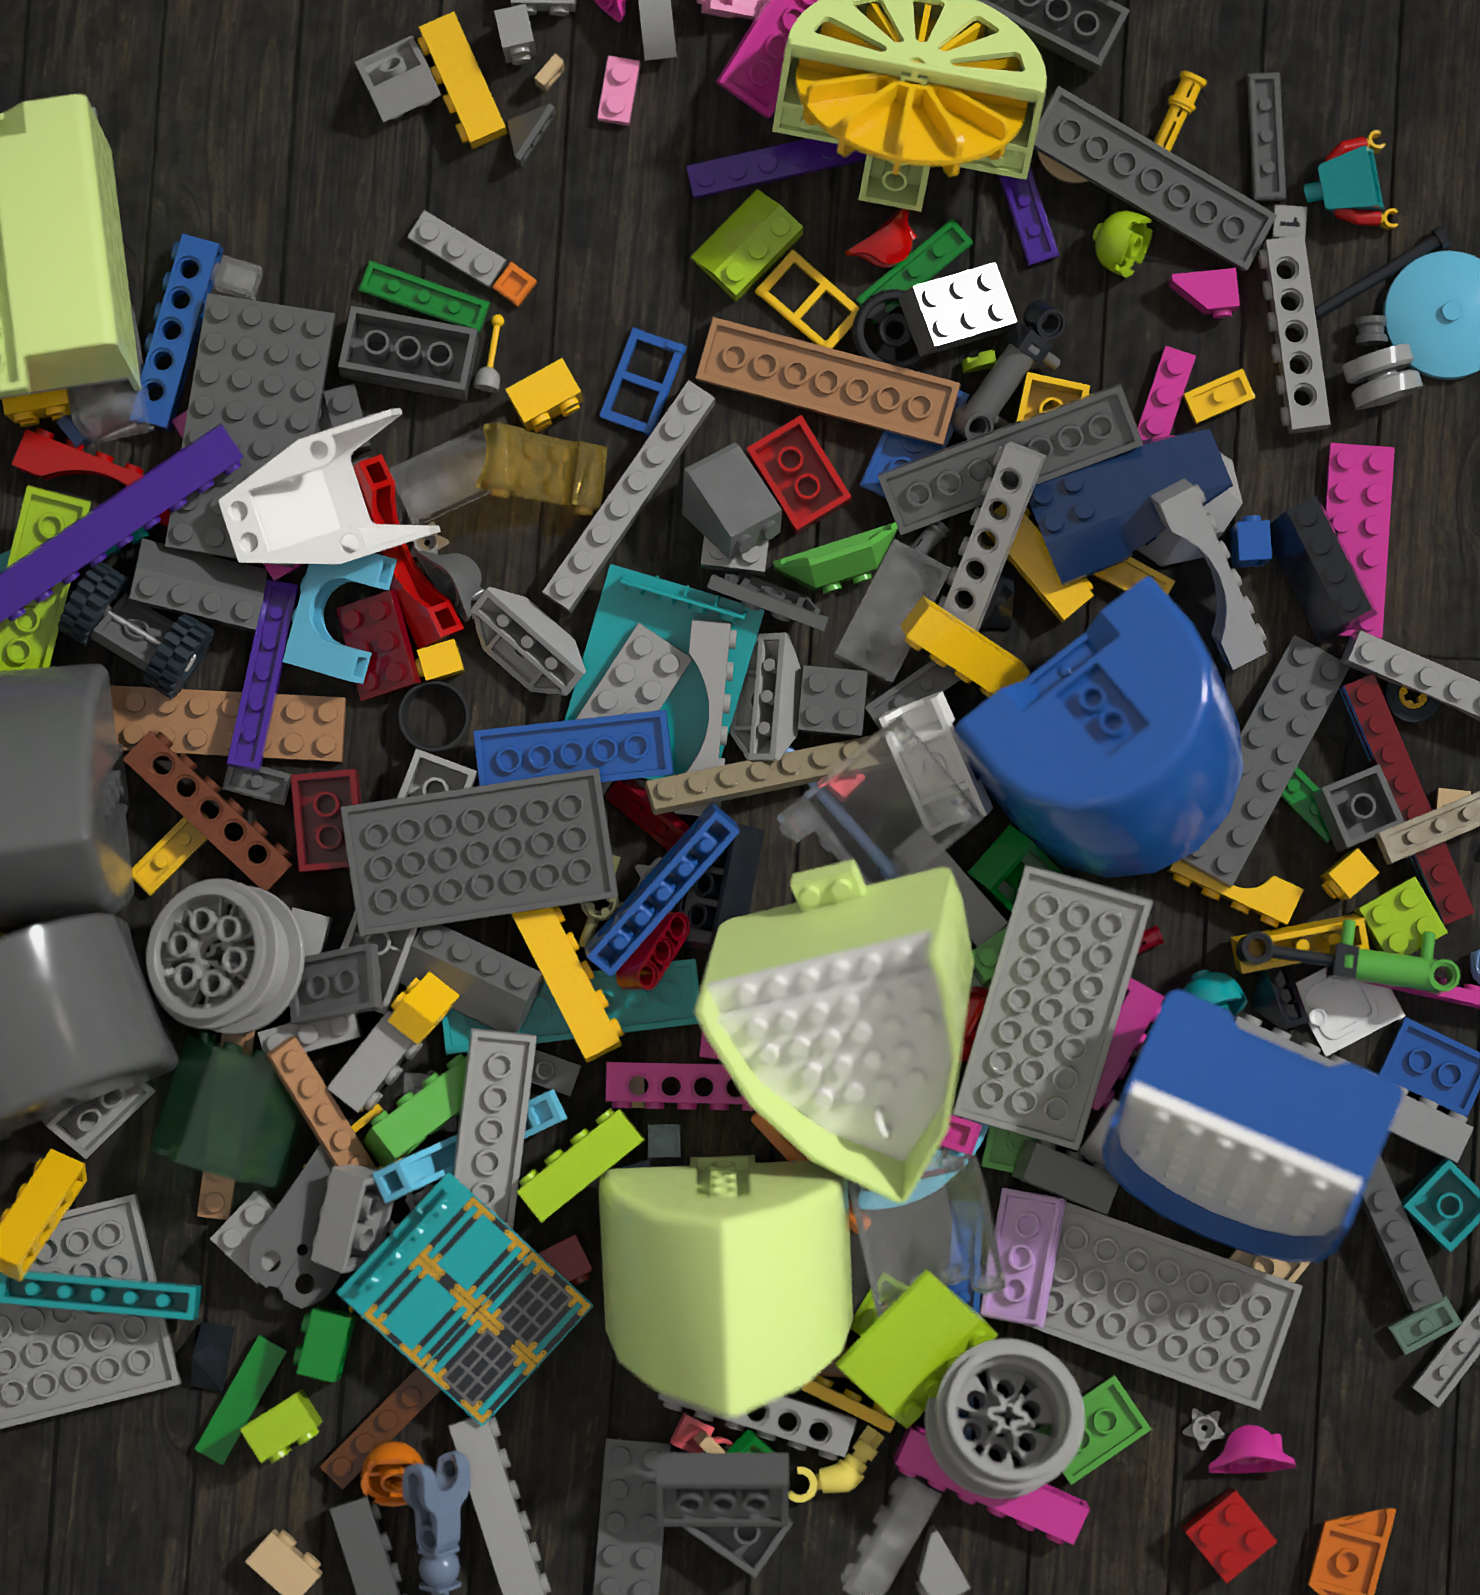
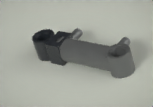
M1036 300L1026 307L1023 315L1025 325L1018 321L1015 323L1004 339L1009 344L969 402L959 406L954 411L951 424L958 434L969 440L993 431L994 427L999 429L1012 424L1000 416L999 413L1036 361L1039 364L1043 362L1053 370L1059 367L1060 359L1050 352L1053 345L1046 340H1053L1059 337L1066 327L1065 315L1060 310L1043 300ZM1047 316L1046 321L1042 324L1043 319ZM975 420L974 425L969 428L971 422Z

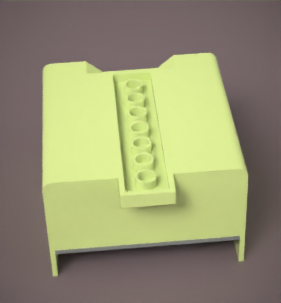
M80 94L22 102L10 110L0 113V399L129 380L135 391H141L112 150L98 122L96 108L91 107L88 98Z

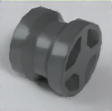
M1371 315L1355 318V326L1359 332V335L1356 337V345L1378 346L1387 344L1388 337L1384 333L1387 317Z

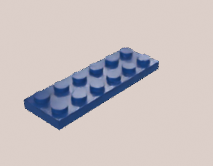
M667 709L473 731L480 786L599 768L601 782L674 774Z

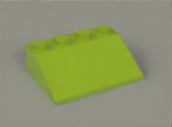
M926 1269L835 1364L890 1416L908 1429L925 1412L928 1397L932 1399L937 1397L940 1384L950 1366L966 1351L981 1343L994 1340L998 1334L978 1312Z

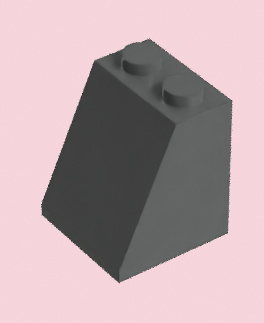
M736 442L684 469L682 515L729 560L741 553L748 552L752 547L765 540H770L780 533L782 509Z

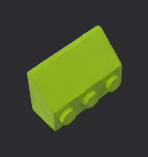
M757 189L690 258L737 302L803 235V226L779 203Z

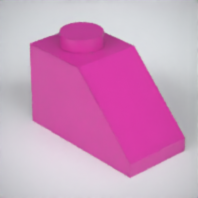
M1236 268L1172 274L1169 279V287L1204 315L1213 314V318L1216 319L1231 317L1232 312H1236L1240 306Z

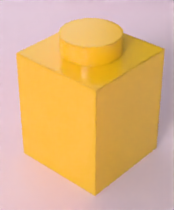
M454 639L417 650L419 658L415 659L418 674L419 677L425 676L426 681H438L465 673L457 643Z

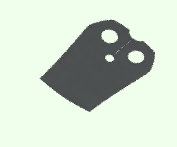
M321 1143L289 1191L254 1237L249 1253L250 1275L266 1288L268 1286L277 1287L282 1292L284 1300L301 1309L314 1305L328 1296L341 1275L338 1271L311 1261L312 1243L317 1234L320 1222V1209L324 1204L328 1188L327 1179L332 1171V1167H335ZM300 1244H305L308 1247L307 1254L304 1256L297 1254V1247ZM268 1251L277 1252L281 1258L279 1267L274 1271H266L261 1265V1259ZM302 1274H310L314 1279V1287L307 1294L299 1293L295 1287L296 1279Z

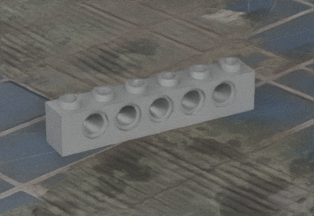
M1304 235L1268 239L1262 245V249L1258 250L1260 268L1266 270L1267 281H1263V295L1265 300H1270L1271 312L1267 313V324L1269 332L1274 331L1276 344L1271 345L1273 363L1279 364L1280 375L1276 376V389L1278 395L1283 394L1284 407H1280L1282 426H1287L1288 434L1324 430L1331 424ZM1280 265L1289 267L1292 271V278H1280L1276 268ZM1281 298H1293L1297 305L1296 309L1293 311L1285 310L1281 305ZM1288 328L1297 329L1300 332L1301 340L1299 342L1289 341L1285 336V330ZM1293 359L1302 361L1305 365V372L1302 374L1294 373L1290 369V361ZM1296 391L1306 392L1310 398L1309 404L1305 406L1297 404L1294 400V393Z
M1012 441L1007 443L1004 448L999 447L993 460V465L997 466L993 478L988 477L981 492V495L986 497L982 507L975 508L970 520V525L974 526L970 538L964 537L958 552L963 557L959 567L954 566L948 577L947 584L951 585L948 596H942L938 603L940 607L978 632L1046 459V455ZM1006 471H1012L1017 474L1019 478L1017 487H1010L1006 484L1004 480ZM995 501H1001L1006 505L1007 515L1005 517L997 516L994 513L993 503ZM983 531H989L994 534L996 538L995 546L989 547L982 542L981 535ZM971 561H978L984 566L983 576H976L971 572ZM965 590L972 595V605L967 606L960 602V591Z
M660 1392L658 1399L664 1401L663 1406L681 1412L682 1408L686 1407L695 1410V1417L707 1421H713L714 1417L726 1420L725 1426L739 1431H744L745 1426L757 1430L756 1436L771 1441H775L776 1436L788 1439L787 1445L806 1451L807 1446L819 1449L818 1455L836 1461L838 1455L846 1457L857 1421L854 1416L787 1395H781L764 1403L766 1414L759 1420L751 1419L747 1411L736 1416H725ZM785 1412L793 1413L797 1418L795 1427L789 1430L781 1428L778 1424L780 1415ZM816 1422L824 1423L828 1427L827 1435L822 1439L811 1437L809 1429L812 1424Z

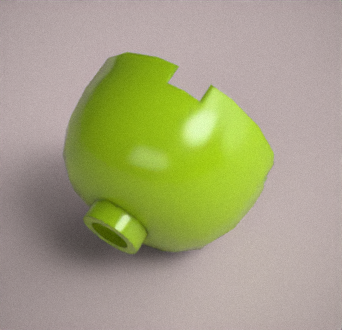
M1119 211L1109 216L1104 223L1097 225L1093 234V240L1096 241L1095 251L1097 258L1103 267L1126 278L1135 272L1130 268L1135 260L1141 264L1150 244L1152 229L1147 228V223H1152L1150 218L1136 212Z

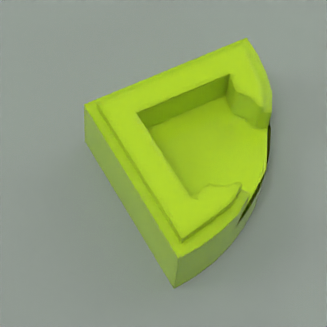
M984 351L979 353V357L965 358L961 362L963 373L992 368L996 363L995 351Z

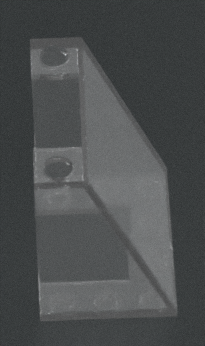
M899 716L882 728L776 819L781 823L780 829L789 839H794L796 843L815 831L819 835L818 839L823 848L828 852H833L840 862L854 859L867 886L918 873L984 817L905 720Z

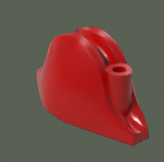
M901 208L871 236L844 253L847 256L864 258L880 268L893 267L903 261L911 251L912 240L917 237L908 225L910 210Z

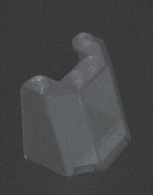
M938 1147L910 1197L904 1203H896L854 1181L848 1184L878 1317L926 1269L946 1285H955L963 1280L970 1279L972 1289L986 1295L1006 1288L986 1188L976 1155L966 1153L963 1156L957 1157L950 1155L949 1149Z

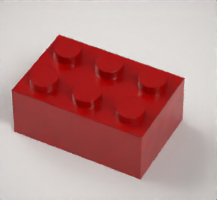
M802 415L746 448L747 456L782 509V513L796 535L851 502L852 496Z

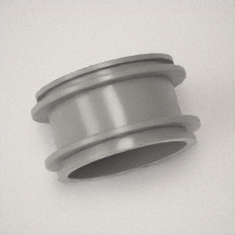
M227 879L200 881L183 889L173 897L157 917L147 945L148 976L156 998L162 1007L178 1021L192 1027L210 1029L223 1034L238 1035L250 1033L261 1029L275 1020L289 1005L299 987L304 970V942L301 929L289 907L277 896L266 890L245 886ZM255 939V947L248 945L247 942ZM236 980H243L245 983L240 988Z
M991 1340L966 1351L950 1366L940 1384L937 1397L933 1399L928 1397L925 1408L926 1437L930 1450L940 1468L960 1487L987 1498L1010 1499L1027 1495L1057 1477L1076 1455L1084 1431L1085 1416L1082 1397L1068 1369L1047 1350L1022 1340ZM979 1373H986L989 1386L987 1392L976 1376ZM1024 1381H1027L1034 1389L1024 1398L1022 1394L1018 1395ZM997 1384H1002L1008 1389V1398L1004 1399L1003 1395L996 1391ZM968 1395H973L979 1400L980 1406L978 1410L972 1409L968 1405ZM1022 1405L1032 1408L1034 1411L1033 1420L1029 1418L1026 1412L1022 1411ZM957 1410L962 1415L969 1417V1419H958ZM1003 1412H1006V1418L1011 1419V1422L1007 1425H1004L1003 1418H999V1415ZM1035 1425L1050 1426V1437L1035 1432L1032 1429L1035 1428ZM963 1427H969L974 1431L976 1437L974 1442L964 1438ZM997 1434H1004L1005 1437H998V1436H996V1435H997ZM1019 1437L1028 1440L1030 1444L1029 1452L1019 1448ZM978 1444L982 1447L979 1455L973 1450ZM989 1448H994L1000 1453V1463H995L989 1458ZM1011 1455L1020 1461L1023 1466L1022 1468L1014 1469Z

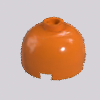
M386 1442L374 1447L365 1457L362 1465L361 1486L363 1493L366 1496L368 1493L374 1497V1502L382 1506L396 1507L406 1505L407 1503L403 1498L404 1470L416 1463L424 1465L423 1458L412 1446L402 1442Z

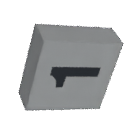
M1275 205L1273 213L1277 216L1273 222L1272 239L1304 235L1305 237L1307 207Z

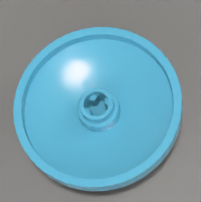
M1457 251L1430 253L1407 265L1393 281L1384 302L1383 316L1387 317V324L1384 329L1391 347L1406 343L1410 344L1414 356L1413 362L1409 365L1411 369L1419 371L1420 374L1428 377L1449 380L1467 377L1480 371L1479 258Z

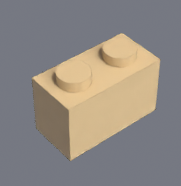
M274 1529L245 1561L281 1595H304L323 1573L319 1569L321 1563L309 1552L301 1553L295 1547L296 1540L284 1530L279 1533Z

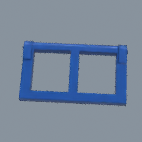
M633 328L599 417L650 436L656 428L687 347L681 343ZM638 341L674 353L663 384L627 372ZM623 380L659 392L648 423L611 411Z

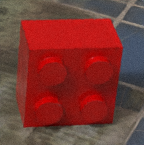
M1230 1487L1181 1527L1226 1583L1277 1543L1275 1538L1233 1487Z

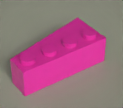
M1132 978L1129 979L1091 1107L1096 1111L1101 1106L1106 1108L1115 1094V1091L1111 1089L1117 1078L1122 1080L1131 1065L1128 1062L1129 1057L1134 1050L1138 1052L1147 1036L1144 1032L1149 1023H1154L1162 1008L1160 1004L1165 998Z

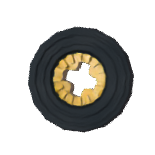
M1388 681L1384 686L1383 696L1392 717L1403 723L1416 724L1426 721L1435 714L1441 703L1420 693L1416 698L1418 703L1414 704L1412 700L1406 701L1404 699V695L1408 693L1407 688Z

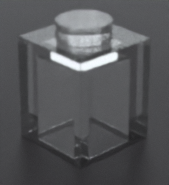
M223 255L221 263H215L211 280L215 281L214 287L219 292L255 301L263 270L258 265Z

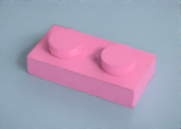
M608 56L598 121L630 125L640 61Z

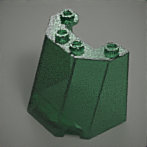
M198 1030L197 1034L191 1033L187 1035L150 1151L170 1157L169 1160L175 1163L246 1183L252 1181L270 1187L278 1186L284 1181L303 1115L265 1055L267 1052L255 1050L254 1055L242 1051V1045L229 1041H224L223 1045H221V1042L215 1040L216 1034L204 1030Z

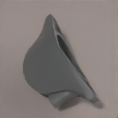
M426 551L418 552L416 558L431 584L451 600L457 615L467 622L472 614L471 605L477 602L484 593L483 588L480 587L481 572L478 565L471 558L462 554L438 555Z

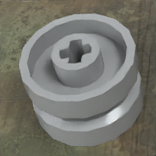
M1400 344L1381 349L1354 359L1342 366L1347 383L1359 384L1367 382L1355 388L1351 393L1356 410L1397 401L1424 387L1419 371L1410 369L1397 372L1408 367L1414 360L1410 344Z

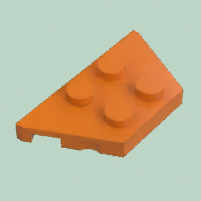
M1388 1507L1324 1520L1307 1584L1319 1595H1374L1396 1509Z

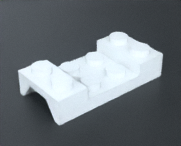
M943 691L887 711L879 718L924 825L931 835L972 817H983L989 814L993 806L981 779L976 780L954 732L952 723L955 721V718Z

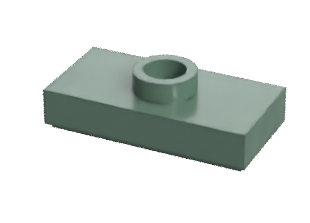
M1446 1294L1442 1295L1443 1299L1413 1311L1388 1325L1405 1355L1462 1325V1321Z

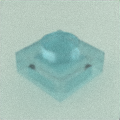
M680 1124L648 1125V1157H681Z

